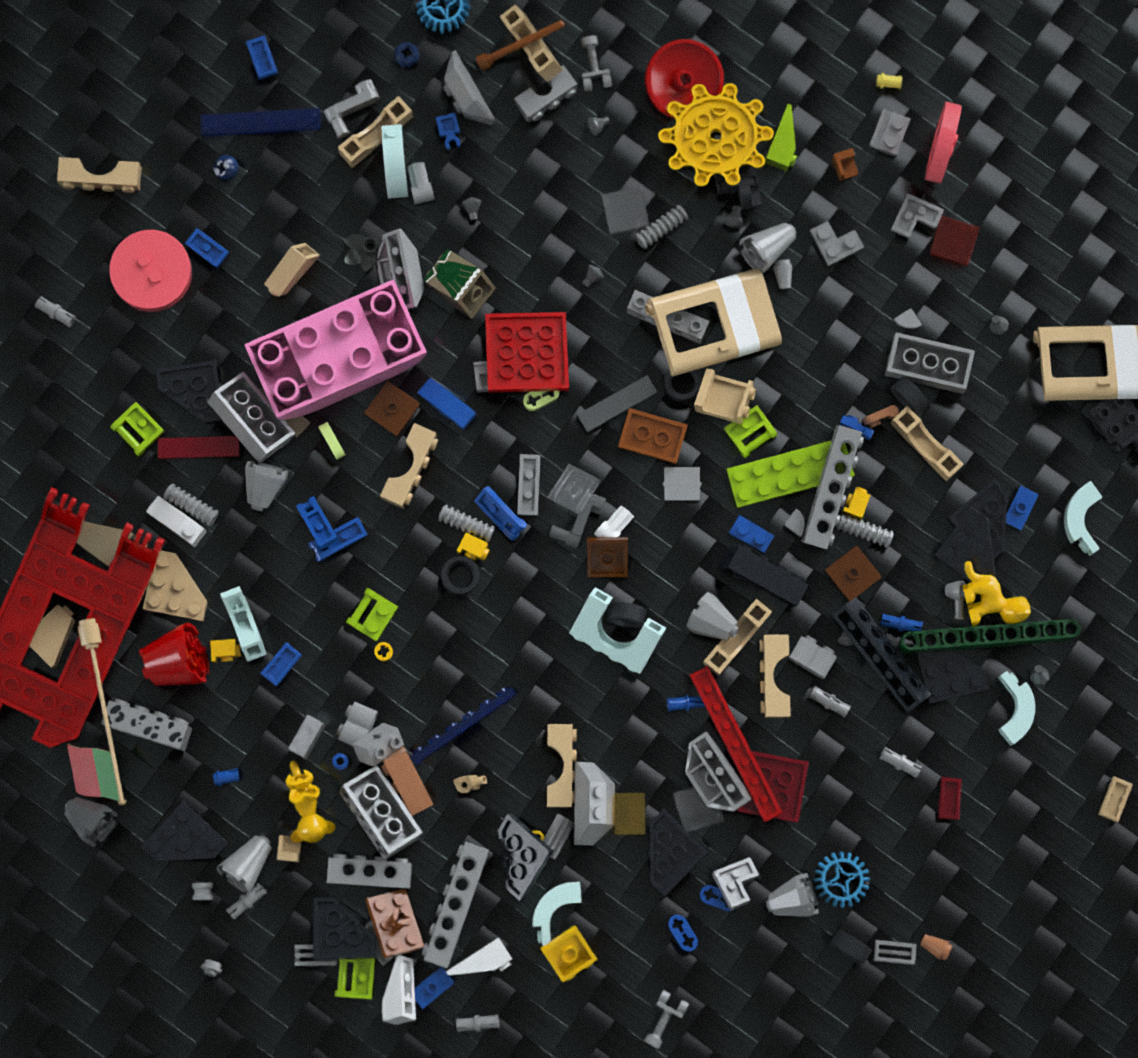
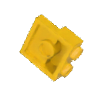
M575 925L540 948L562 982L571 980L578 972L589 968L597 960Z

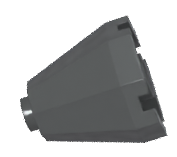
M78 797L70 799L66 803L64 813L80 838L92 847L97 845L94 843L97 840L100 842L105 840L115 826L116 821L113 820V816L117 818L118 815L117 812L106 805Z

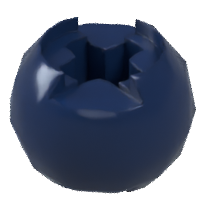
M404 42L397 46L394 58L399 65L411 67L419 59V50L414 44ZM406 51H409L411 56L404 58Z
M230 155L220 156L215 160L213 166L216 176L222 180L234 178L239 170L236 159Z

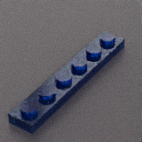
M320 108L201 115L202 137L322 129Z
M505 687L497 692L496 695L498 697L490 701V699H487L479 705L481 709L475 713L470 711L462 717L464 719L458 725L454 722L445 729L447 732L442 736L437 734L428 740L430 744L426 747L419 746L412 751L413 756L410 759L415 766L514 698L516 693L512 687L510 689Z

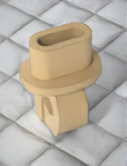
M467 775L456 778L453 782L457 791L466 793L472 789L478 790L480 785L487 784V778L485 775L480 777ZM464 782L467 783L466 788L463 786Z

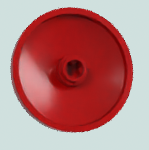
M680 39L663 45L653 54L646 68L645 86L647 94L653 105L661 113L671 118L674 117L667 111L668 104L673 101H677L682 105L691 104L694 99L692 88L696 84L704 85L707 92L712 96L721 94L724 87V73L718 57L709 47L695 40Z

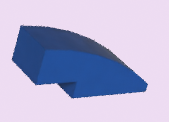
M431 378L417 393L462 430L476 416V412Z

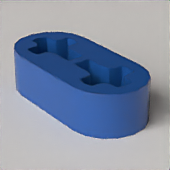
M708 885L701 889L700 899L702 902L724 911H732L729 907H725L724 902L719 901L720 897L724 898L719 888ZM712 889V894L717 895L718 898H710L708 901L703 892Z
M672 916L668 921V927L679 946L685 951L694 950L698 940L690 925L683 916ZM675 918L683 921L681 927L684 931L680 933L678 928L672 927ZM685 933L688 938L694 939L691 948L688 945H683L685 939L682 934Z

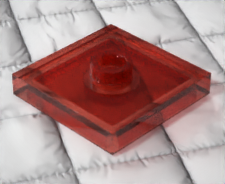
M941 216L929 254L968 266L980 227Z

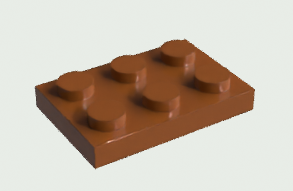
M629 408L618 448L677 464L687 424Z

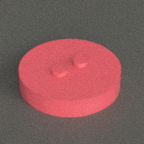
M947 101L944 103L925 173V180L941 184L949 158L953 154L954 146H956L958 139L956 132L962 105Z
M143 230L126 237L117 246L110 262V278L114 289L125 303L141 311L156 312L170 308L182 299L191 283L192 266L185 248L172 235L158 230Z

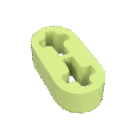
M547 391L528 392L523 399L524 407L529 411H536L557 400L559 391H555L553 397L550 395L543 397L542 395L546 394ZM529 397H532L533 399H536L538 397L541 398L536 401V406H533L532 404H527L529 402Z
M328 422L319 426L336 460L345 456Z

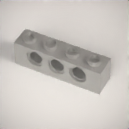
M635 290L627 307V313L656 325L654 318L648 316L645 311L647 300L653 297ZM684 310L666 315L670 332L701 344L709 325L708 320Z
M334 854L333 858L328 859L327 883L408 889L411 887L412 863H408V859L395 858V862H387V859L384 860L383 857H375V861L366 860L367 856H354V859H346V855ZM347 864H352L355 868L354 873L350 876L345 875L343 871ZM368 865H372L375 868V874L372 877H367L364 874V869ZM394 867L396 875L393 878H387L385 876L386 868Z

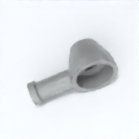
M955 581L947 584L945 587L946 596L955 600L954 619H964L963 601L965 600V595L962 585L966 584L964 581Z

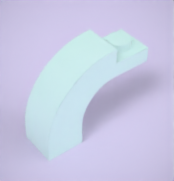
M402 125L381 126L388 198L408 197Z
M1091 481L1081 487L1071 497L1064 513V527L1070 543L1072 544L1079 540V547L1085 554L1088 553L1089 556L1100 548L1086 530L1084 517L1087 509L1102 498Z
M240 586L221 593L222 600L229 613L247 662L266 655L258 628Z
M1006 671L998 679L1012 695L1015 702V711L1012 718L999 728L998 731L1011 746L1019 741L1030 729L1035 715V700L1027 682L1019 687L1017 677L1012 672L1009 674Z
M580 882L556 886L548 891L538 903L533 917V927L541 926V930L537 932L538 943H542V947L550 942V919L553 912L565 904L581 903Z

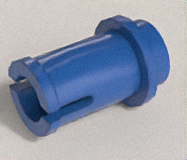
M342 753L336 754L332 760L333 766L338 770L345 769L349 763L347 756ZM338 759H344V764L338 765Z
M237 768L223 772L218 770L217 773H213L215 786L219 785L221 787L222 784L240 781Z

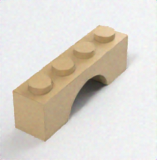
M516 4L500 16L517 41L537 32ZM542 39L523 47L536 71L547 82L563 70Z
M398 96L383 109L379 117L370 126L358 134H353L338 147L339 154L353 168L382 144L381 126L400 124L403 126L413 117L412 110Z
M59 157L57 181L65 189L82 187L84 190H94V188H102L103 191L113 192L114 189H122L123 192L133 193L134 190L140 191L142 167L139 162L119 161L111 172L105 175H93L83 168L79 158Z
M908 406L891 421L890 424L946 482L964 465L950 449L942 446L927 431L922 420Z
M416 423L413 424L406 439V444L414 455L412 467L403 476L388 478L380 495L382 500L402 509L405 504H410L413 497L411 491L414 486H418L422 477L419 474L422 468L426 469L430 461L428 457L430 450L434 451L439 440L436 439V432Z
M756 599L738 620L737 627H739V631L734 638L730 637L728 641L722 639L704 660L703 664L719 676L771 615L772 611Z
M764 635L763 640H759V651L763 652V660H760V673H764V681H760V693H764V701L760 702L761 713H764V718H789L790 696L781 692L773 679L776 664L789 656V635Z
M548 724V747L555 749L561 755L564 769L560 778L547 786V808H572V803H575V791H572V783H575V770H572V762H576V750H572V741L576 742V729H572V724Z

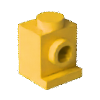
M856 487L853 494L849 493L845 505H848V508L844 507L842 514L845 513L847 516L851 515L852 518L856 517L858 520H861L870 498L867 490Z
M465 533L457 553L461 555L462 552H465L464 556L473 561L476 558L485 561L490 550L487 549L488 543Z
M235 639L210 641L211 661L213 663H218L217 659H221V662L233 661V658L241 656V645L237 644Z

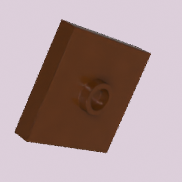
M387 381L366 409L364 415L398 437L421 404Z
M587 537V578L628 577V537Z
M857 545L825 569L826 574L849 602L882 578Z

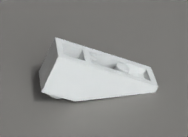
M157 496L146 511L194 548L207 532L202 526L160 496Z
M497 938L448 970L447 974L456 975L493 971L498 968L502 971L511 965L509 961L512 960V957L500 938Z
M401 955L396 957L382 1000V1015L385 1022L397 1025L416 1020L413 959Z

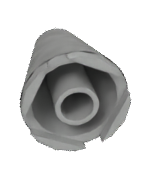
M782 223L745 236L739 242L744 247L741 250L742 255L753 269L758 268L764 273L796 239V230L791 224Z
M263 835L260 837L254 836L219 864L217 871L221 876L225 873L228 878L227 881L244 893L247 891L249 894L270 853L271 846L269 844L271 842Z

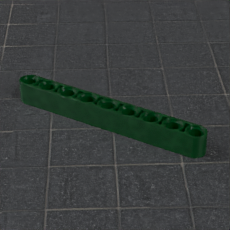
M1066 619L914 631L905 633L899 640L898 647L904 654L1065 642L1073 640L1080 633L1081 627L1076 620ZM1070 626L1074 631L1073 634H1068L1065 627ZM1045 628H1051L1054 635H1047ZM1026 629H1029L1033 632V638H1030L1026 635ZM1005 631L1012 632L1014 639L1007 638ZM986 632H989L993 635V641H989L986 639ZM965 634L972 635L974 642H968L965 639ZM945 636H951L954 643L948 644L945 641ZM925 637H930L934 644L932 646L927 645ZM904 640H912L913 647L906 646Z

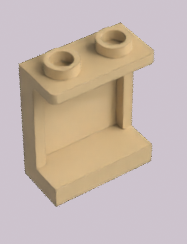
M707 368L694 403L695 410L699 413L742 424L743 419H747L750 407L748 405L750 400H754L756 389L754 388L753 381L749 380L748 383L729 379L715 375L714 370Z

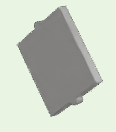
M664 467V482L662 483L664 486V501H700V486L702 485L700 482V467Z

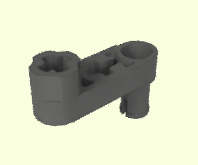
M586 492L573 530L568 531L553 525L549 537L565 542V545L577 549L590 512L600 515L606 498Z

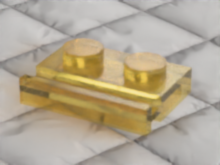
M615 793V835H645V793Z

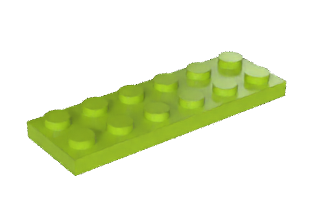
M831 441L727 468L726 471L737 508L818 487ZM843 443L840 450L846 455L848 451L846 444ZM839 462L835 465V472L841 474L844 471V465ZM851 468L850 476L852 477L855 476L853 468Z

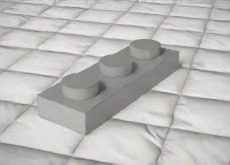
M520 454L518 516H538L540 455Z

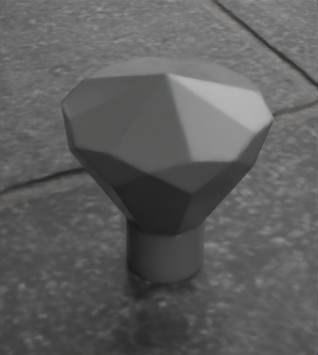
M607 116L603 118L589 117L587 120L588 127L595 136L600 134L604 126L610 123Z
M470 197L464 200L463 206L468 211L469 218L478 219L477 211L481 205V199Z
M733 206L732 212L724 221L727 226L731 228L743 226V220L740 215L741 207Z
M589 265L587 276L582 282L586 287L604 278L600 268Z
M993 316L990 330L995 335L1004 334L1008 330L1009 322L1004 317Z
M843 630L838 639V644L841 646H854L855 644Z
M1041 665L1035 666L1030 672V681L1035 685H1044L1049 680L1048 671Z

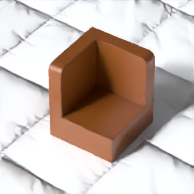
M853 148L833 155L832 161L840 181L858 175Z

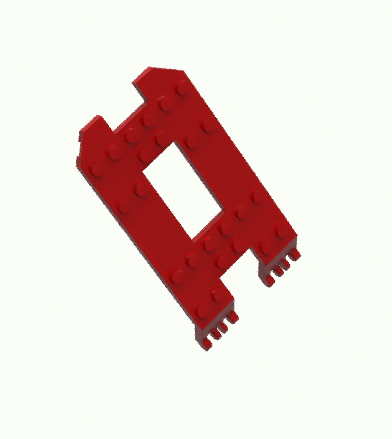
M51 488L47 495L40 522L0 608V711L5 704L40 720L32 739L50 748L79 737L99 694L91 650L81 647L79 636L58 682L22 666V662L53 594L56 593L90 609L86 619L94 618L96 623H98L102 643L98 644L95 654L101 685H103L153 575L165 542L164 539L159 537L155 542L154 549L148 548L147 545L152 538V534L148 532L141 545L140 540L144 534L143 529L138 530L134 541L128 539L134 526L127 522L108 571L72 555V552L82 532L90 505L85 502L82 503L77 515L72 512L77 499L72 497L67 509H64L69 498L67 494H63L59 506L55 505L53 502L58 494V490L55 488Z

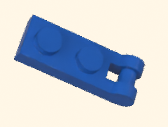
M489 486L485 487L474 500L510 540H516L519 532L526 528V522L518 518Z
M312 496L308 499L309 501L304 504L300 503L296 507L320 549L323 550L339 541L316 499Z
M358 517L334 529L339 541L328 546L329 549L321 550L316 540L308 544L310 549L314 550L317 562L325 560L336 552L368 536Z

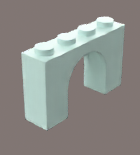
M594 588L569 634L576 640L590 645L593 650L606 654L611 660L625 665L630 671L640 674L666 627L648 618L637 638L633 641L622 643L611 639L603 629L602 618L613 597Z

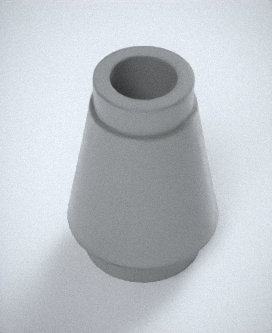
M790 259L775 261L773 270L779 289L791 288L792 264H790Z

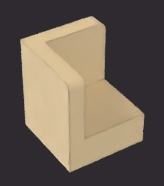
M279 835L277 860L299 862L301 842L295 843L291 841L290 836Z

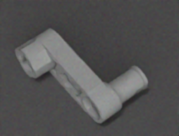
M371 79L362 81L355 86L357 95L341 101L324 111L328 122L332 124L338 138H343L349 134L342 119L344 116L379 100L380 97Z

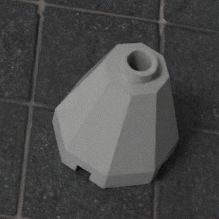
M250 460L247 461L245 468L247 503L251 504L252 509L263 511V508H268L287 480L289 471H282V468L265 463L256 465L254 464L255 461Z
M707 592L699 600L697 610L694 609L686 625L687 629L695 634L727 641L730 637L734 638L739 631L737 620L713 594Z
M808 874L795 876L769 894L768 900H766L769 912H773L774 915L811 916L819 913L818 909L814 910V906L818 905V900L811 880L806 881L805 879L809 877Z

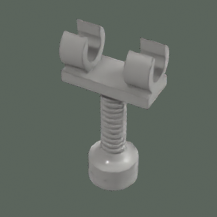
M597 36L582 38V47L587 49L591 72L582 74L584 90H592L591 79L599 77L603 78L604 88L611 87L612 82L609 69L599 71L595 55V46L598 45Z
M663 990L656 1003L657 1006L664 1009L662 1018H660L661 1020H659L660 1022H658L654 1033L647 1034L644 1042L659 1049L662 1043L660 1036L671 1017L670 1015L674 1014L682 1018L689 1003L681 1000L677 1010L668 1007L665 1004L670 993Z

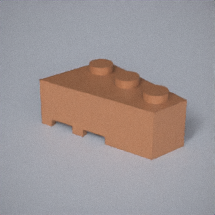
M404 745L383 760L384 764L381 767L386 776L391 775L394 782L390 784L396 794L400 793L401 801L409 810L411 816L433 805Z

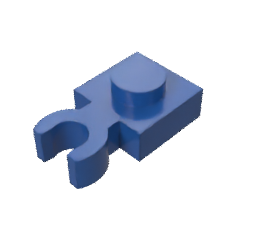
M455 113L436 117L440 137H447L445 140L446 149L450 150L449 143L452 141L456 142L457 147L460 148V140L455 136L460 133Z
M843 415L839 423L840 426L862 432L861 437L870 440L874 430L862 426L854 416Z

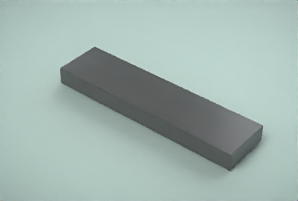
M648 375L579 413L577 416L588 433L629 410V408L657 394V391Z

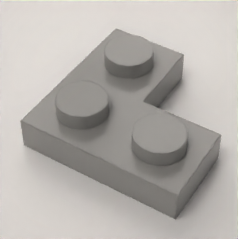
M907 194L891 231L909 239L917 221L936 229L944 209Z
M828 221L810 230V234L828 266L864 249L855 230L837 238Z
M750 857L716 870L712 874L730 910L749 903L750 899L742 884L759 876Z

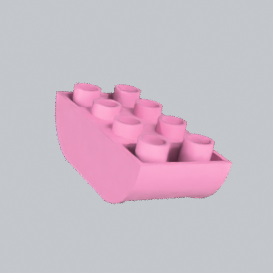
M394 279L244 344L276 418L279 420L292 419L315 412L393 378L420 362L427 354Z

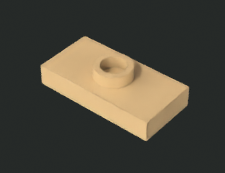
M1113 776L1098 815L1118 823L1133 784Z

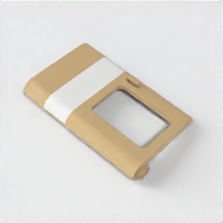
M758 268L648 299L647 304H645L647 315L655 320L672 377L779 346L782 343L781 333L765 280ZM714 302L723 327L725 339L678 353L675 350L666 315Z
M1138 325L1038 327L1037 331H1034L1033 341L1037 343L1040 351L1044 401L1138 399ZM1050 343H1104L1107 376L1055 378L1052 376Z

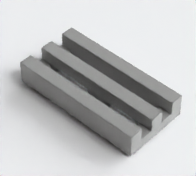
M557 814L543 839V842L554 851L551 855L553 859H556L575 824L560 814Z
M875 940L873 961L915 965L917 944ZM879 945L912 948V951L879 949ZM878 954L911 956V960L878 957Z
M295 945V966L337 965V960L300 962V957H313V953H300V949H313V945Z

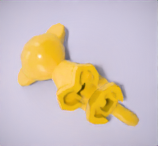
M970 561L965 562V573L972 582L962 585L972 627L977 626L980 623L981 617L989 613L999 612L1006 624L1021 623L1029 617L1031 610L1025 597L1005 599L1002 595L1000 584L994 576L976 574L973 571L972 563ZM980 594L981 601L973 603L976 595Z
M291 761L290 769L293 777L290 774L287 776L286 786L290 788L289 800L295 804L296 810L302 818L297 828L290 835V839L295 843L302 841L316 843L326 834H330L336 829L335 823L327 821L316 814L317 798L320 794V789L311 784L313 781L312 773L304 770V774H301L298 763Z

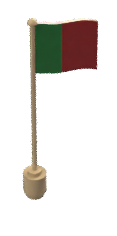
M94 618L79 621L78 632L81 647L91 650L110 751L100 748H79L67 744L76 792L80 795L107 797L117 800L120 805H124L126 800L123 798L95 654L98 644L102 643L99 625Z

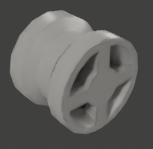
M192 883V888L194 889L192 900H213V895L211 894L213 883Z

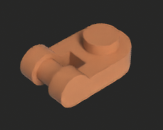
M892 405L864 417L862 421L865 427L869 426L871 429L880 425V421L885 418L889 420L894 419L898 415L899 410L896 406Z

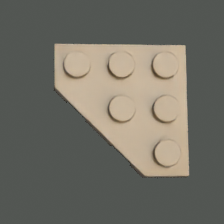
M161 551L156 568L148 583L143 610L204 622L208 603L177 554Z

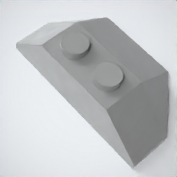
M456 50L453 51L444 78L445 85L443 88L448 97L452 95L455 101L453 103L455 110L458 114L462 113L464 118L489 125L494 124V116Z
M402 229L383 234V241L376 258L380 284L382 285L394 279L407 310L417 307L425 289L417 249Z
M707 732L689 743L685 773L707 807L736 811L751 800L743 782L722 750Z
M575 762L574 845H594L615 825V783L595 763Z

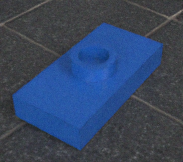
M265 35L247 41L246 44L259 80L278 74Z
M1020 486L1006 513V525L1021 531L1039 494Z
M286 642L260 674L277 687L302 657V654Z
M440 967L414 989L415 1001L424 1009L455 982L443 967Z

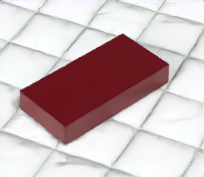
M941 777L938 819L959 820L962 779Z

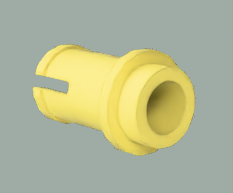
M884 73L877 75L876 86L880 87V89H883V87L901 89L902 76L884 75Z

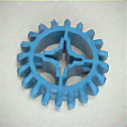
M419 0L420 2L416 3L417 8H419L417 14L422 16L420 21L426 22L427 28L433 25L432 29L434 32L440 28V32L444 33V28H448V31L451 33L452 26L458 29V22L464 24L465 20L463 17L469 16L467 12L470 10V5L467 4L469 0H442L446 6V13L440 6L441 0H436V2L431 3V6H427L430 0ZM459 6L457 13L450 18L449 13ZM433 13V15H441L443 17V20L437 19L433 17L431 14Z
M839 852V858L836 857L835 853H832L831 861L827 856L824 857V861L827 864L824 865L820 862L818 866L822 868V871L815 870V873L820 875V878H814V882H820V885L816 886L815 890L821 888L823 890L819 897H823L826 894L828 897L825 899V903L833 899L832 906L835 907L837 902L840 901L841 908H844L845 901H847L849 907L852 906L851 899H854L856 903L860 902L857 895L859 894L862 897L866 895L861 889H869V886L863 884L864 881H870L869 877H863V874H867L869 871L868 869L863 871L860 869L865 863L861 862L857 865L856 862L859 857L856 856L852 861L850 860L851 853H848L846 858H844L843 852ZM839 862L851 865L856 872L845 873ZM833 865L835 876L832 880L825 882L826 872ZM839 874H843L846 877L851 876V878L844 881L845 885L843 886L841 883L832 884L833 881L839 878ZM858 878L857 888L850 895L849 882L852 879ZM838 886L843 892L844 897L832 894L828 887Z

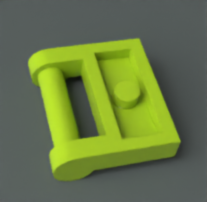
M137 402L110 426L114 432L117 431L134 449V453L137 456L142 455L165 432ZM126 421L144 439L141 444L123 427Z
M758 405L749 411L747 419L744 418L742 424L732 422L724 428L744 458L748 457L751 451L770 438L774 439L778 436ZM764 426L766 432L744 446L741 441Z
M367 588L364 592L365 596L351 618L348 617L346 623L377 642L397 611L398 606ZM372 599L376 600L377 603L363 625L358 623Z
M375 959L338 960L340 963L335 997L372 999ZM348 962H354L351 991H345Z

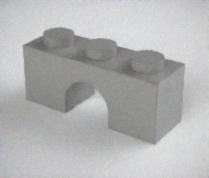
M564 65L561 66L563 70L548 81L552 88L548 95L539 96L530 87L514 98L515 105L528 123L532 120L537 121L544 115L543 112L548 109L553 110L560 104L559 101L564 98L569 99L576 93L577 83Z

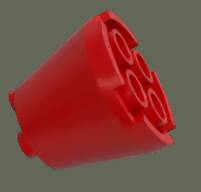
M185 623L179 625L140 649V656L145 666L143 668V675L146 680L150 679L156 686L200 684L207 681L205 676L210 672L208 655L205 646L201 645L200 640L196 636L199 632L193 624Z

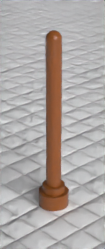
M561 20L492 54H480L476 57L477 63L481 70L484 71L490 68L494 61L563 28L564 22Z

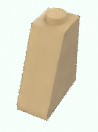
M306 243L291 246L264 285L268 287V291L274 296L286 295L320 255Z
M57 604L41 620L30 645L53 669L59 664L75 622L71 617L74 613L66 605L62 608Z

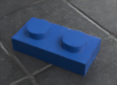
M198 228L185 242L188 248L217 269L229 255L228 250Z
M740 515L729 532L732 536L763 554L774 538V535Z

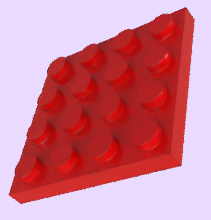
M566 312L485 314L488 392L569 391Z

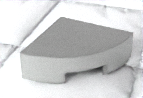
M911 308L894 319L897 325L904 328L916 329L922 326Z
M795 509L784 526L801 537L804 532L805 522L800 511Z

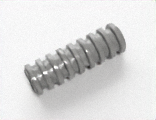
M676 205V209L672 208L670 213L666 212V216L662 215L660 220L656 219V223L652 222L650 227L646 226V230H641L640 234L636 233L635 238L639 245L646 249L647 245L651 246L653 241H658L657 238H662L663 234H668L667 231H672L673 227L677 228L678 224L683 223V220L687 221L688 215L682 206Z
M175 484L169 485L164 493L165 500L169 499L170 503L174 502L176 507L180 506L181 510L185 509L186 513L190 512L191 516L195 515L196 519H201V522H207L208 526L215 522L219 514L218 510H213L211 506L207 507L208 504H203L195 496L191 497L190 493L186 494L185 490L181 491L180 487L176 488Z
M448 505L443 506L438 517L440 522L445 521L444 524L446 525L449 523L451 527L456 526L457 530L460 528L462 532L467 531L468 534H473L474 537L478 536L480 540L484 539L486 543L490 541L495 530L493 525L490 527L488 523L483 524L482 520L472 519L471 515L466 516L464 512L461 514L460 510L455 511L453 507L448 508Z
M845 513L841 514L837 530L842 529L844 533L847 531L850 535L852 533L855 534V537L861 536V539L872 540L874 544L876 542L879 543V546L885 545V548L890 546L894 535L893 531L888 532L886 528L884 530L881 529V526L875 527V524L869 525V522L864 523L862 519L859 521L856 517L854 519L851 518V515L845 516Z

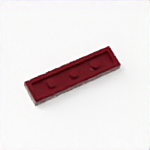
M236 436L158 438V459L240 457V440Z

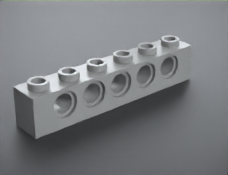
M836 425L801 542L824 549L832 546L835 536L832 534L833 528L838 526L840 515H838L839 508L844 506L846 495H844L845 488H849L852 476H850L851 468H855L858 457L855 456L856 451L863 444L864 437H861L862 432ZM843 443H847L850 446V451L846 455L840 450ZM839 462L844 465V471L841 474L835 472V465ZM832 482H836L839 488L836 493L832 494L829 491V485ZM827 501L833 505V509L829 513L823 510V505ZM820 521H824L827 524V529L824 532H819L817 529V524Z
M465 842L464 846L460 845L457 857H460L458 865L453 864L450 876L453 879L450 885L446 884L443 896L446 897L444 904H439L436 915L439 916L437 924L433 923L429 935L432 936L429 944L425 943L422 955L425 956L424 960L445 968L449 967L489 853L488 849ZM467 859H471L475 863L471 871H466L463 868V862ZM459 879H465L468 883L467 888L463 891L456 888V882ZM457 898L460 900L461 906L458 910L450 909L449 902L451 899ZM445 918L453 920L454 926L452 929L445 930L442 927V922ZM440 937L444 938L447 942L446 947L442 950L437 949L435 946V941Z

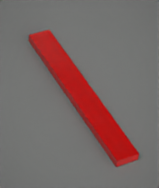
M707 666L689 675L763 822L782 814L709 667Z

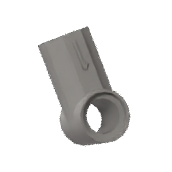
M424 162L413 163L407 166L415 205L433 201L434 195L431 183L428 182Z

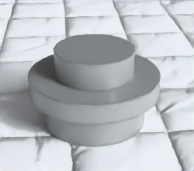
M205 960V963L201 966L204 974L215 977L216 974H221L222 972L220 969L221 964L216 961Z

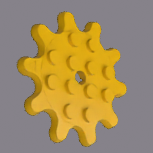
M732 83L726 84L721 94L717 96L710 95L704 85L696 84L692 88L694 99L691 104L682 105L677 101L668 104L667 111L676 119V124L672 128L660 130L658 134L661 142L673 144L677 148L675 155L669 159L670 168L679 170L685 166L693 167L696 171L694 181L700 187L707 185L710 177L715 174L724 176L727 184L730 186L737 185L740 182L739 168L741 166L750 165L754 168L764 166L765 158L757 152L756 145L762 141H769L774 135L771 127L759 126L755 122V117L763 110V103L757 99L746 104L739 103L736 99L738 89ZM713 132H719L721 138L720 140L711 139L710 135Z

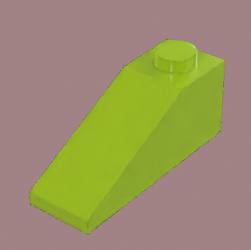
M790 104L786 107L765 160L766 164L786 172L789 166H794L797 158L794 155L796 146L792 105Z

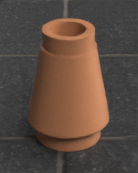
M926 934L920 946L924 947L939 960L941 958L946 960L953 945L949 944V941Z

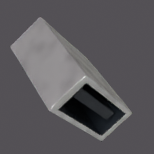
M307 715L288 749L306 760L324 730L325 725Z

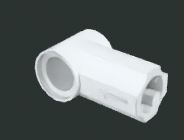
M620 506L608 521H604L594 535L596 537H619L622 530L630 523L634 516L626 508Z

